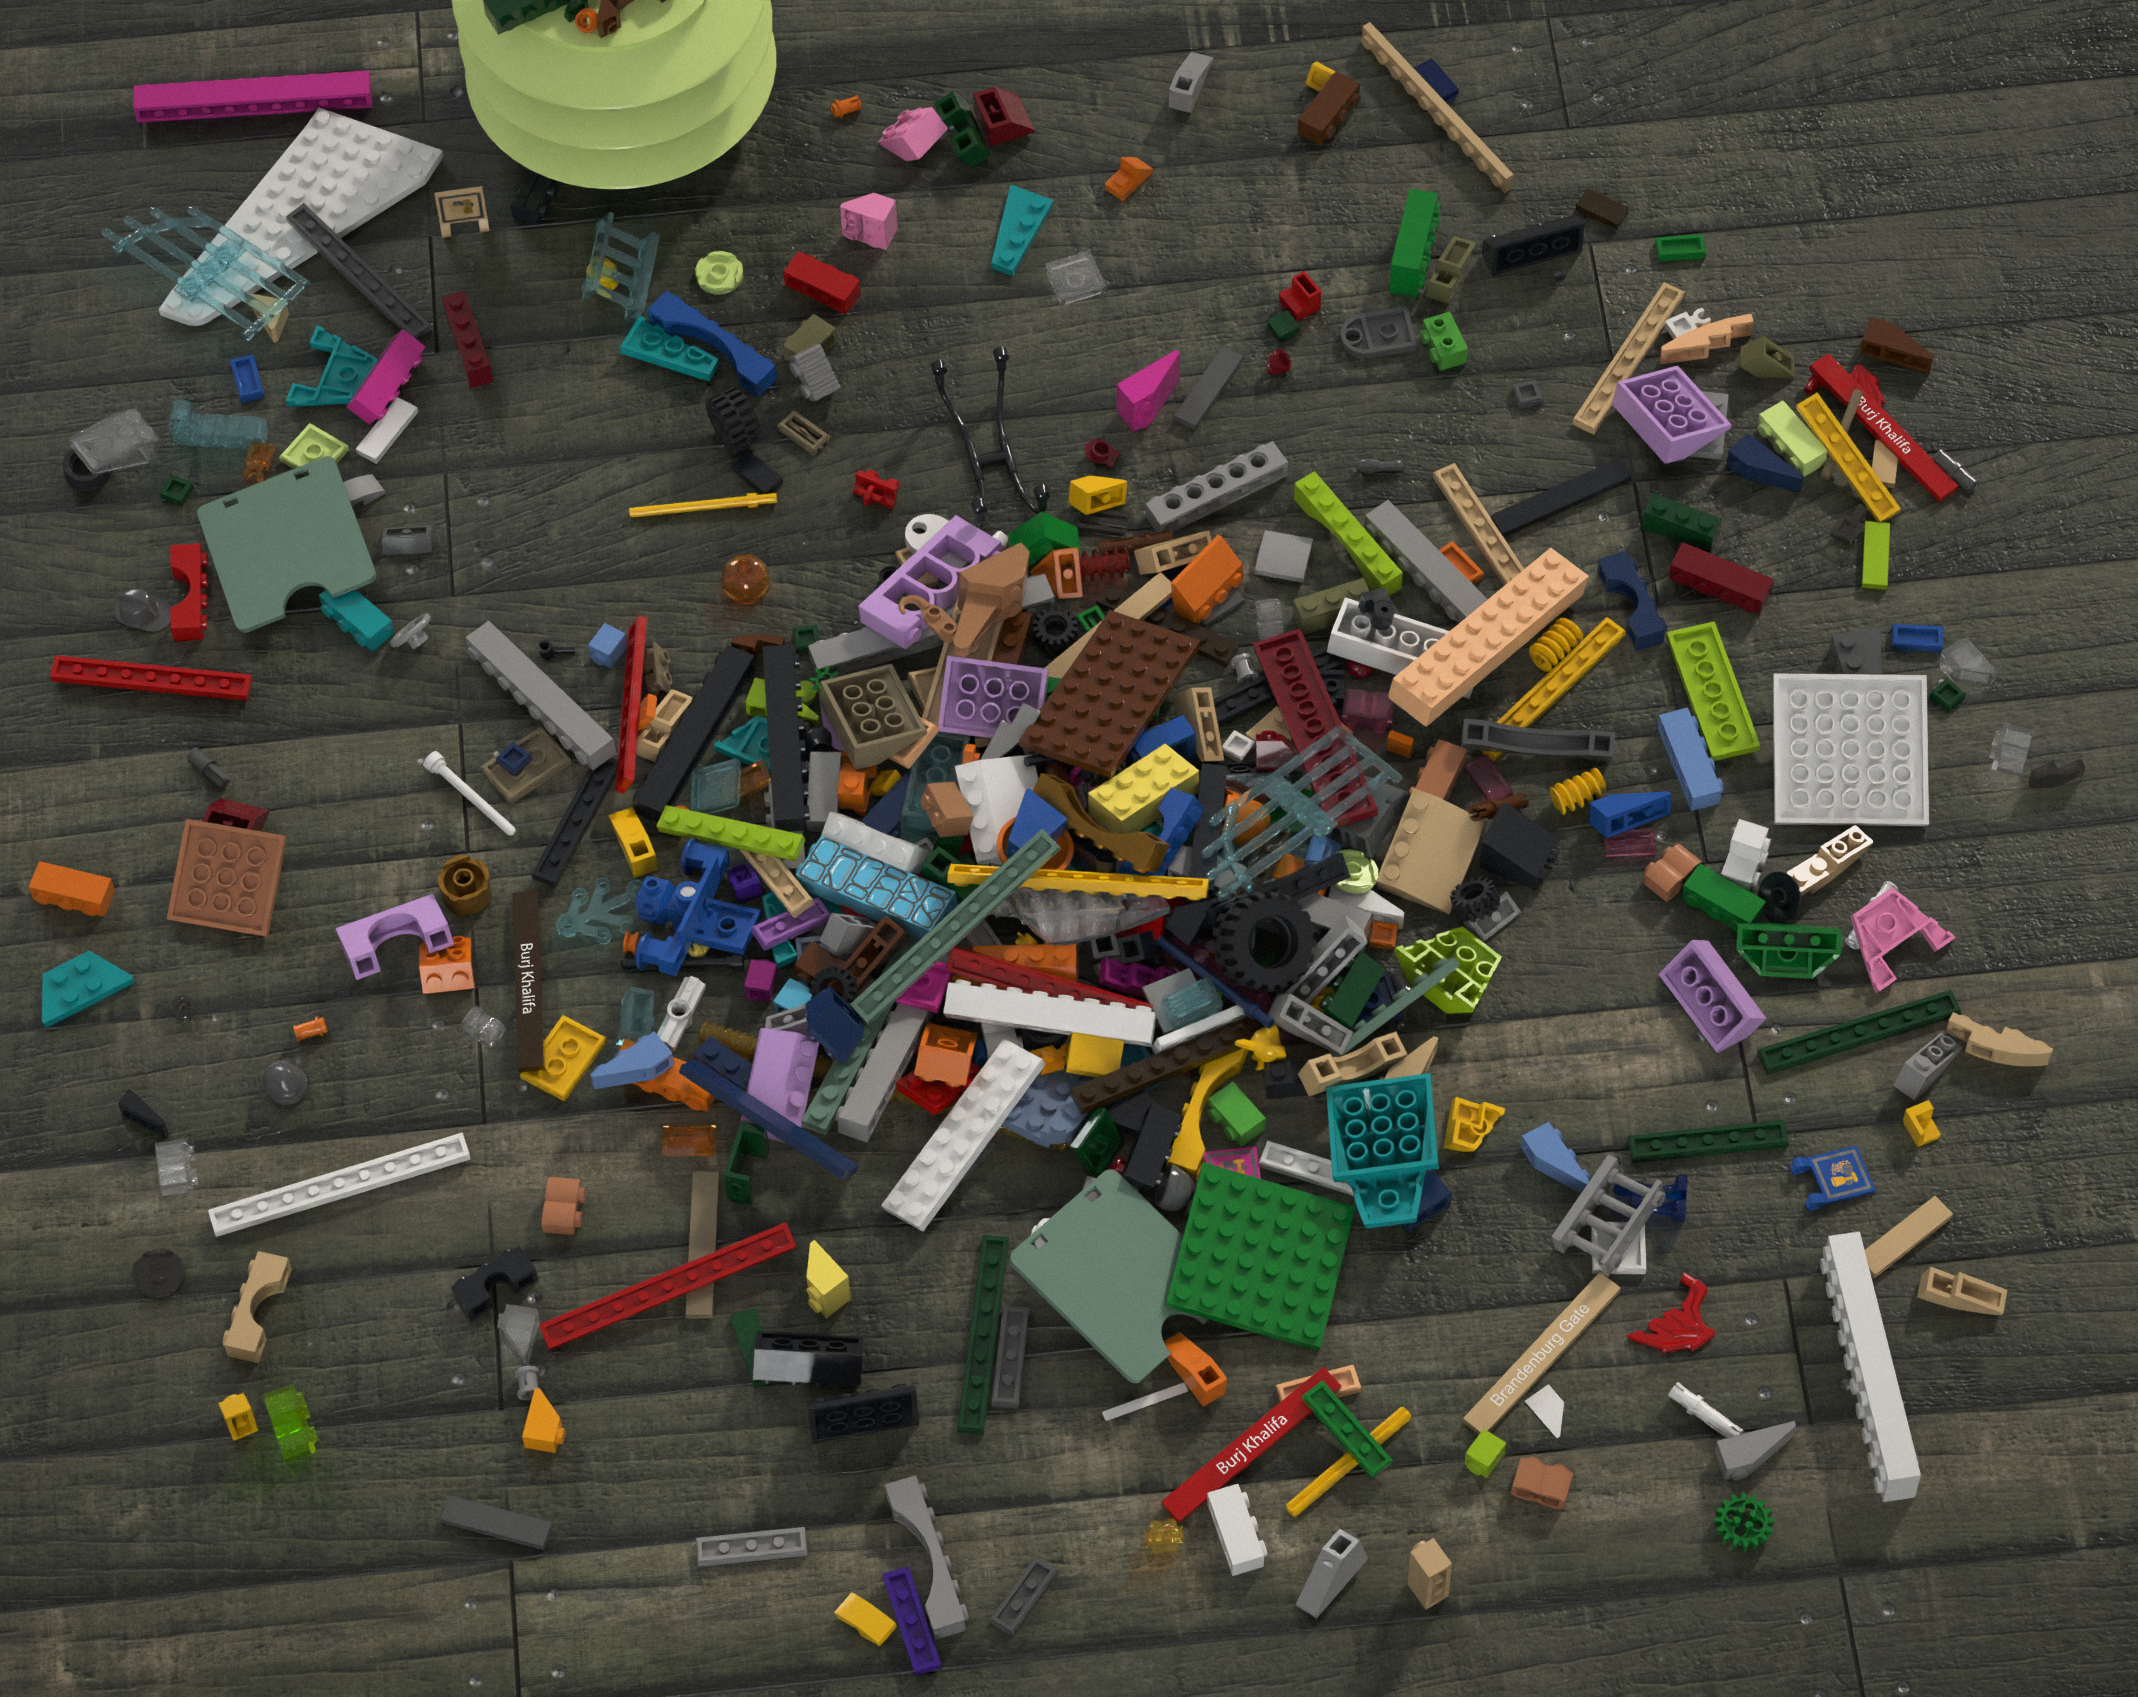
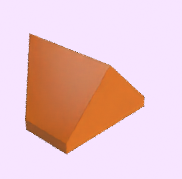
M1078 547L1052 550L1029 571L1032 575L1036 576L1045 574L1053 594L1058 599L1083 597Z

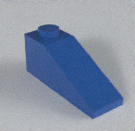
M1668 791L1614 794L1590 802V824L1606 838L1671 815V793Z

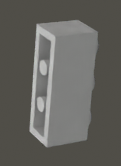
M810 752V761H806L807 776H809V798L805 799H807V805H809L810 820L805 822L808 832H822L829 813L839 814L837 791L840 770L842 768L841 752Z

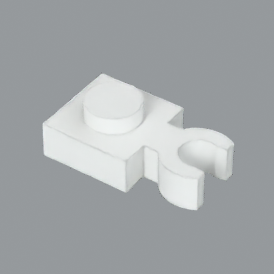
M1700 308L1692 316L1684 312L1666 320L1665 328L1671 337L1675 339L1687 332L1710 324L1711 319L1710 317L1704 320L1700 319V317L1704 316V309Z

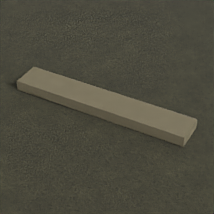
M719 1171L693 1172L688 1262L716 1251L720 1185ZM715 1282L687 1294L686 1319H713Z

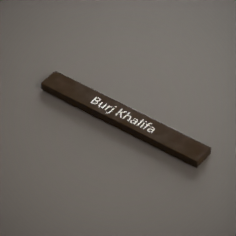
M538 890L512 893L519 1073L545 1070L540 900Z

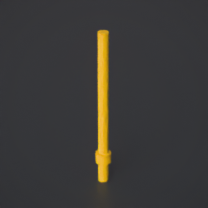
M747 493V496L634 507L629 508L630 518L741 506L756 508L761 504L777 503V494L757 495V493Z

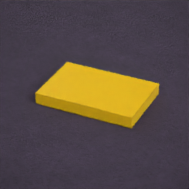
M562 1015L544 1040L545 1070L523 1072L520 1074L521 1079L565 1102L605 1046L607 1039Z

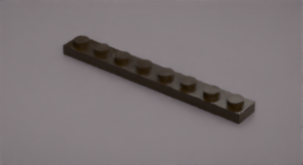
M1245 1017L1070 1089V1096L1081 1114H1085L1097 1109L1098 1106L1102 1107L1243 1049L1236 1046L1235 1041L1241 1039L1250 1040L1257 1030L1264 1028V1025L1256 1019Z

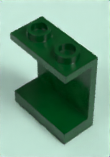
M741 1120L723 1174L726 1198L735 1204L742 1205L746 1203L752 1205L753 1203L750 1176L740 1174L746 1155L767 1159L770 1151L768 1133L756 1123Z

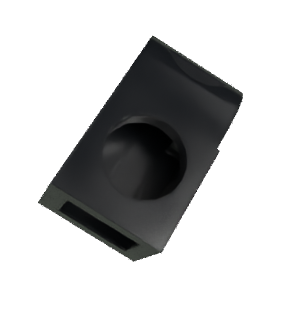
M1385 587L1362 593L1358 605L1361 613H1369L1371 616L1370 623L1377 630L1389 629L1392 625L1395 607Z

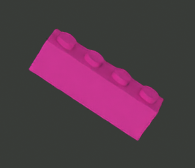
M404 329L398 332L347 405V408L369 425L376 419L380 421L388 411L386 408L388 402L392 403L399 395L400 391L397 389L400 384L405 385L412 374L409 371L412 366L416 368L422 361L423 356L421 353L426 346Z

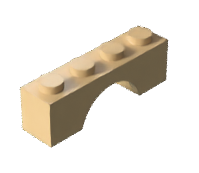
M1394 1032L1375 1038L1362 1048L1343 1056L1332 1057L1331 1054L1308 1060L1298 1075L1308 1096H1312L1326 1091V1087L1349 1084L1388 1071L1392 1066L1405 1058L1407 1052L1397 1033Z
M258 1251L255 1260L250 1261L247 1283H243L240 1289L239 1297L241 1300L238 1307L235 1306L232 1311L231 1328L226 1330L223 1336V1346H225L228 1357L259 1363L267 1338L264 1329L254 1321V1314L256 1308L264 1299L274 1294L284 1293L292 1271L289 1258Z

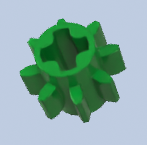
M825 666L822 672L815 668L817 675L815 678L809 677V680L815 683L811 690H821V683L818 682L819 678H824V675L827 674V678L832 679L838 675V672L828 673L829 666Z

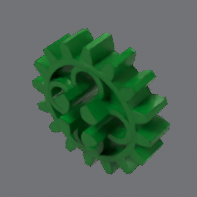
M1742 1492L1741 1498L1738 1499L1734 1494H1731L1730 1502L1723 1499L1721 1503L1722 1508L1717 1507L1715 1514L1717 1517L1714 1520V1526L1718 1527L1716 1535H1724L1722 1543L1725 1545L1728 1542H1732V1550H1735L1738 1545L1742 1546L1743 1552L1747 1551L1748 1546L1757 1550L1758 1542L1765 1545L1767 1543L1766 1536L1771 1537L1773 1532L1771 1527L1774 1525V1518L1770 1517L1772 1509H1764L1766 1501L1756 1502L1755 1494L1750 1499L1746 1498L1745 1492ZM1750 1508L1752 1510L1745 1524L1743 1536H1738L1736 1534L1739 1531L1740 1523L1743 1521L1745 1509ZM1733 1515L1735 1517H1733V1519H1729L1727 1516ZM1755 1525H1759L1761 1529L1757 1530L1753 1527H1755Z

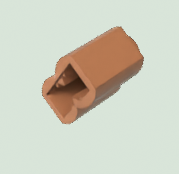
M1678 843L1674 847L1665 849L1660 860L1656 863L1651 862L1645 868L1643 884L1667 902L1683 888L1698 865L1702 864V861Z
M548 1178L542 1214L543 1233L575 1235L576 1227H581L582 1212L578 1210L580 1203L585 1202L586 1188L581 1186L580 1179Z
M1536 1457L1520 1458L1511 1495L1523 1500L1538 1502L1555 1509H1563L1573 1473L1563 1465H1545Z

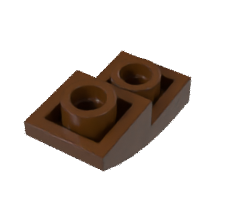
M767 634L743 635L734 637L731 640L732 647L754 655L755 661L759 653L763 654V647L785 645V637Z

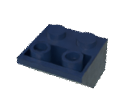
M828 986L805 1004L807 1014L805 1017L808 1023L807 1032L813 1041H819L824 1046L826 1053L832 1059L836 1058L843 1064L847 1061L865 1033L863 1019Z

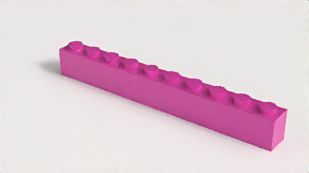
M369 71L134 86L133 108L137 123L316 111L318 107L325 110L372 108V82Z

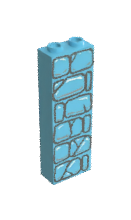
M823 836L820 837L816 844L814 843L810 847L807 859L804 863L799 864L795 874L797 881L806 892L839 906L842 904L854 912L866 915V917L880 922L886 915L905 930L908 935L920 940L958 906L955 891Z

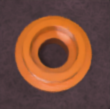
M582 9L575 17V24L583 33H592L597 29L596 20L598 15L593 9Z

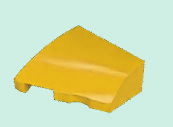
M1459 1097L1453 1098L1451 1100L1443 1148L1463 1152L1475 1151L1482 1143L1484 1136L1492 1130L1498 1118L1505 1113V1108L1487 1102L1477 1104Z

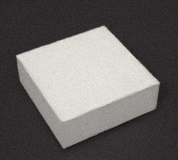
M1234 730L1222 745L1223 754L1238 763L1244 762L1255 748V741Z

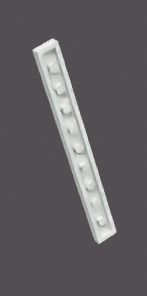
M459 1133L209 1209L208 1212L215 1236L218 1237L464 1162L471 1158L463 1133Z

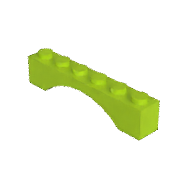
M1314 471L1295 482L1294 500L1309 517L1322 523L1337 537L1355 561L1367 585L1372 590L1385 587L1389 596L1402 589L1403 572Z

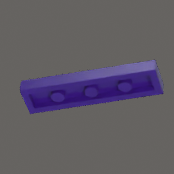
M909 1567L882 1574L914 1675L917 1676L940 1669L941 1663Z

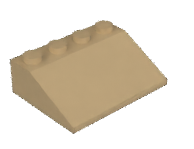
M1414 788L1376 880L1378 889L1450 915L1453 907L1450 900L1451 892L1456 890L1458 884L1462 885L1487 821L1483 819L1473 821L1470 818L1474 816L1473 814H1469L1467 811L1437 796Z

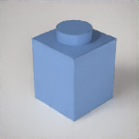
M604 623L588 644L590 658L598 665L612 668L627 648L626 633Z

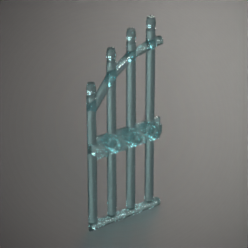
M189 206L187 212L196 218H172L160 209L152 207L149 211L150 214L161 222L147 226L126 215L123 218V222L135 230V232L125 238L109 228L104 227L101 230L104 237L115 243L111 247L115 254L118 255L125 250L176 283L177 286L174 288V291L185 300L193 302L198 298L246 329L242 335L248 341L310 284L308 279L194 206ZM187 227H210L227 238V240L217 247ZM173 229L211 255L203 262H200L157 233ZM145 237L193 268L194 271L184 278L135 246L134 243ZM247 251L296 284L286 292L238 261V259ZM231 267L279 298V300L269 307L221 275ZM212 283H216L263 315L253 323L204 290Z
M1341 725L1336 726L1208 820L1209 824L1213 827L1226 819L1222 836L1213 841L1210 846H1206L1201 851V855L1203 858H1208L1215 851L1217 852L1223 847L1225 860L1219 863L1216 868L1211 869L1206 874V878L1209 881L1215 880L1220 874L1229 869L1235 876L1233 881L1218 891L1217 897L1220 900L1225 899L1230 893H1234L1240 887H1243L1247 892L1251 891L1254 887L1251 879L1310 836L1315 835L1319 839L1322 836L1328 835L1338 825V822L1334 820L1336 817L1387 780L1391 779L1394 783H1399L1402 780V775ZM1338 737L1347 743L1345 747L1294 784H1291L1284 778V776ZM1355 751L1364 757L1363 760L1312 797L1308 798L1301 792L1302 789ZM1374 765L1381 771L1380 774L1329 811L1325 812L1318 806L1319 803L1370 766ZM1262 792L1271 799L1235 825L1238 810ZM1279 806L1288 813L1234 853L1233 839ZM1296 820L1305 827L1245 872L1239 866L1238 862Z

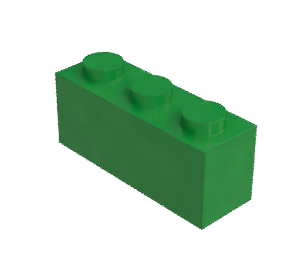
M1702 864L1698 865L1683 886L1682 899L1688 905L1698 907L1711 918L1726 923L1735 932H1737L1738 923H1757L1764 914L1765 900Z

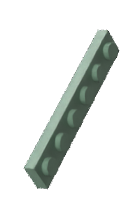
M1443 957L1433 965L1435 970L1428 976L1425 972L1412 981L1414 983L1412 988L1408 991L1403 988L1393 995L1394 1001L1386 1007L1383 1003L1371 1013L1374 1017L1367 1022L1362 1019L1352 1026L1351 1030L1353 1033L1342 1055L1461 966L1456 958L1453 957L1447 960L1446 957ZM1330 1050L1328 1051V1054H1331L1332 1057L1342 1056Z

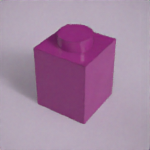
M751 959L744 984L746 999L771 1003L778 978L777 965L765 959L759 961Z

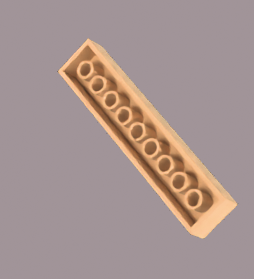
M1549 548L1396 675L1392 680L1388 698L1427 727L1577 601L1584 593L1589 576L1554 549Z

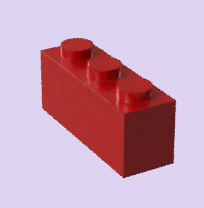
M800 251L797 252L783 271L785 286L845 315L861 295L860 280L854 275L839 271L833 265L825 264L818 261L814 256L806 255Z

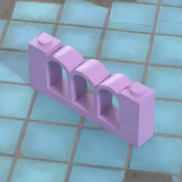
M955 515L858 606L861 623L902 648L907 649L920 639L922 630L927 629L928 625L923 621L921 610L909 611L905 609L906 613L902 615L898 604L894 602L905 593L908 596H921L928 603L942 609L949 608L957 601L960 572L1002 552L1001 541ZM950 551L971 563V565L964 568H954L940 559ZM928 572L948 584V586L936 590L926 587L918 582V580Z

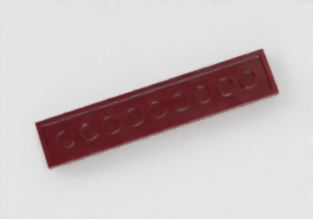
M1301 629L1253 643L1255 654L1329 830L1377 816L1378 808Z

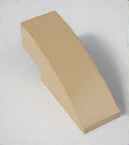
M671 689L656 708L655 718L637 738L636 755L656 762L658 753L661 749H665L668 744L670 733L678 728L682 713L690 708L691 696Z
M1929 1267L1921 1274L1917 1298L1954 1309L2002 1315L2007 1290L1961 1272L1954 1276L1939 1269Z

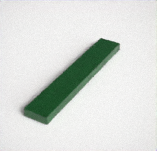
M1784 1120L1631 1135L1627 1138L1631 1163L1785 1148L1789 1144Z

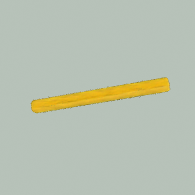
M1400 1407L1376 1427L1370 1435L1381 1445L1411 1419L1410 1412L1405 1407ZM1347 1452L1286 1504V1510L1293 1517H1297L1358 1463Z

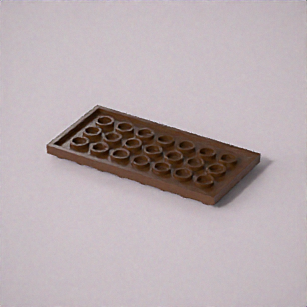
M1109 610L1040 709L1041 714L1033 725H1029L1019 739V746L1111 779L1199 650L1200 640Z

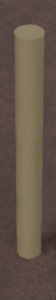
M1857 389L1852 393L1840 424L1846 433H1848L1863 392ZM1829 454L1820 475L1821 478L1826 480L1830 479L1835 466V462Z

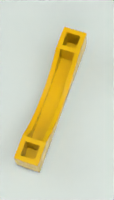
M1243 1048L1200 1066L1199 1074L1201 1077L1199 1082L1194 1081L1192 1085L1190 1104L1185 1103L1181 1114V1118H1184L1182 1128L1178 1137L1172 1139L1175 1141L1172 1146L1171 1157L1166 1163V1169L1170 1164H1174L1183 1169L1185 1173H1188L1194 1182H1197L1202 1163L1205 1162V1147L1199 1129L1203 1109L1208 1102V1098L1212 1096L1218 1087L1241 1072L1249 1050Z

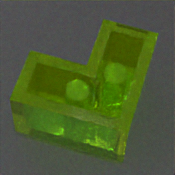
M294 1384L262 1394L285 1462L287 1463L317 1452L314 1442L319 1440L314 1426L308 1427L306 1419H309L310 1415L302 1391L296 1393Z

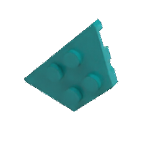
M757 715L749 720L746 725L732 731V735L724 741L720 742L718 740L714 743V751L771 774L766 718Z
M87 951L43 974L42 1023L44 1027L47 1028L134 984L132 975L91 951Z

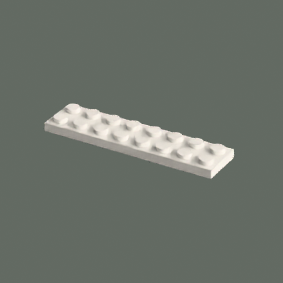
M1003 1039L881 1205L884 1210L923 1232L1046 1065L1043 1059Z

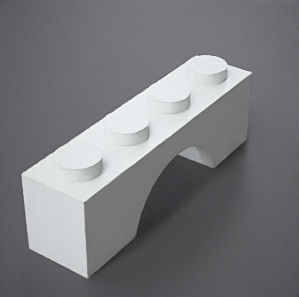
M834 812L829 813L821 834L823 837L904 871L916 874L920 873L928 853L927 849L866 826L860 821Z

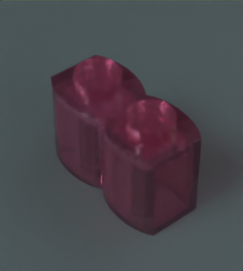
M1358 689L1345 690L1342 723L1351 730L1369 728L1378 733L1391 731L1395 703L1388 698L1389 693H1370Z

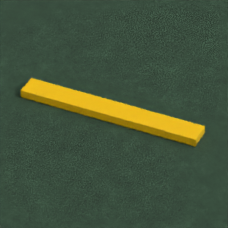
M1606 617L1496 723L1530 728L1625 637L1626 631ZM1481 751L1493 761L1503 754L1501 752Z

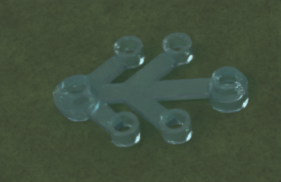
M607 877L597 878L587 911L579 915L581 905L588 901V895L584 888H576L572 892L573 899L568 913L560 915L556 921L557 933L565 938L582 934L596 938V941L600 944H607L611 940L609 928L605 926L596 928L585 923L593 920L618 926L619 930L623 933L632 931L634 929L632 917L628 915L618 916L608 912L631 901L636 902L637 895H633V893L639 891L643 881L638 879L630 881L626 886V892L602 903L603 897L610 891L611 885ZM602 883L607 884L604 888L599 887ZM579 894L584 895L581 899L576 898ZM624 922L630 923L628 926H622ZM566 925L573 926L571 928H564ZM601 933L607 934L606 937H599Z

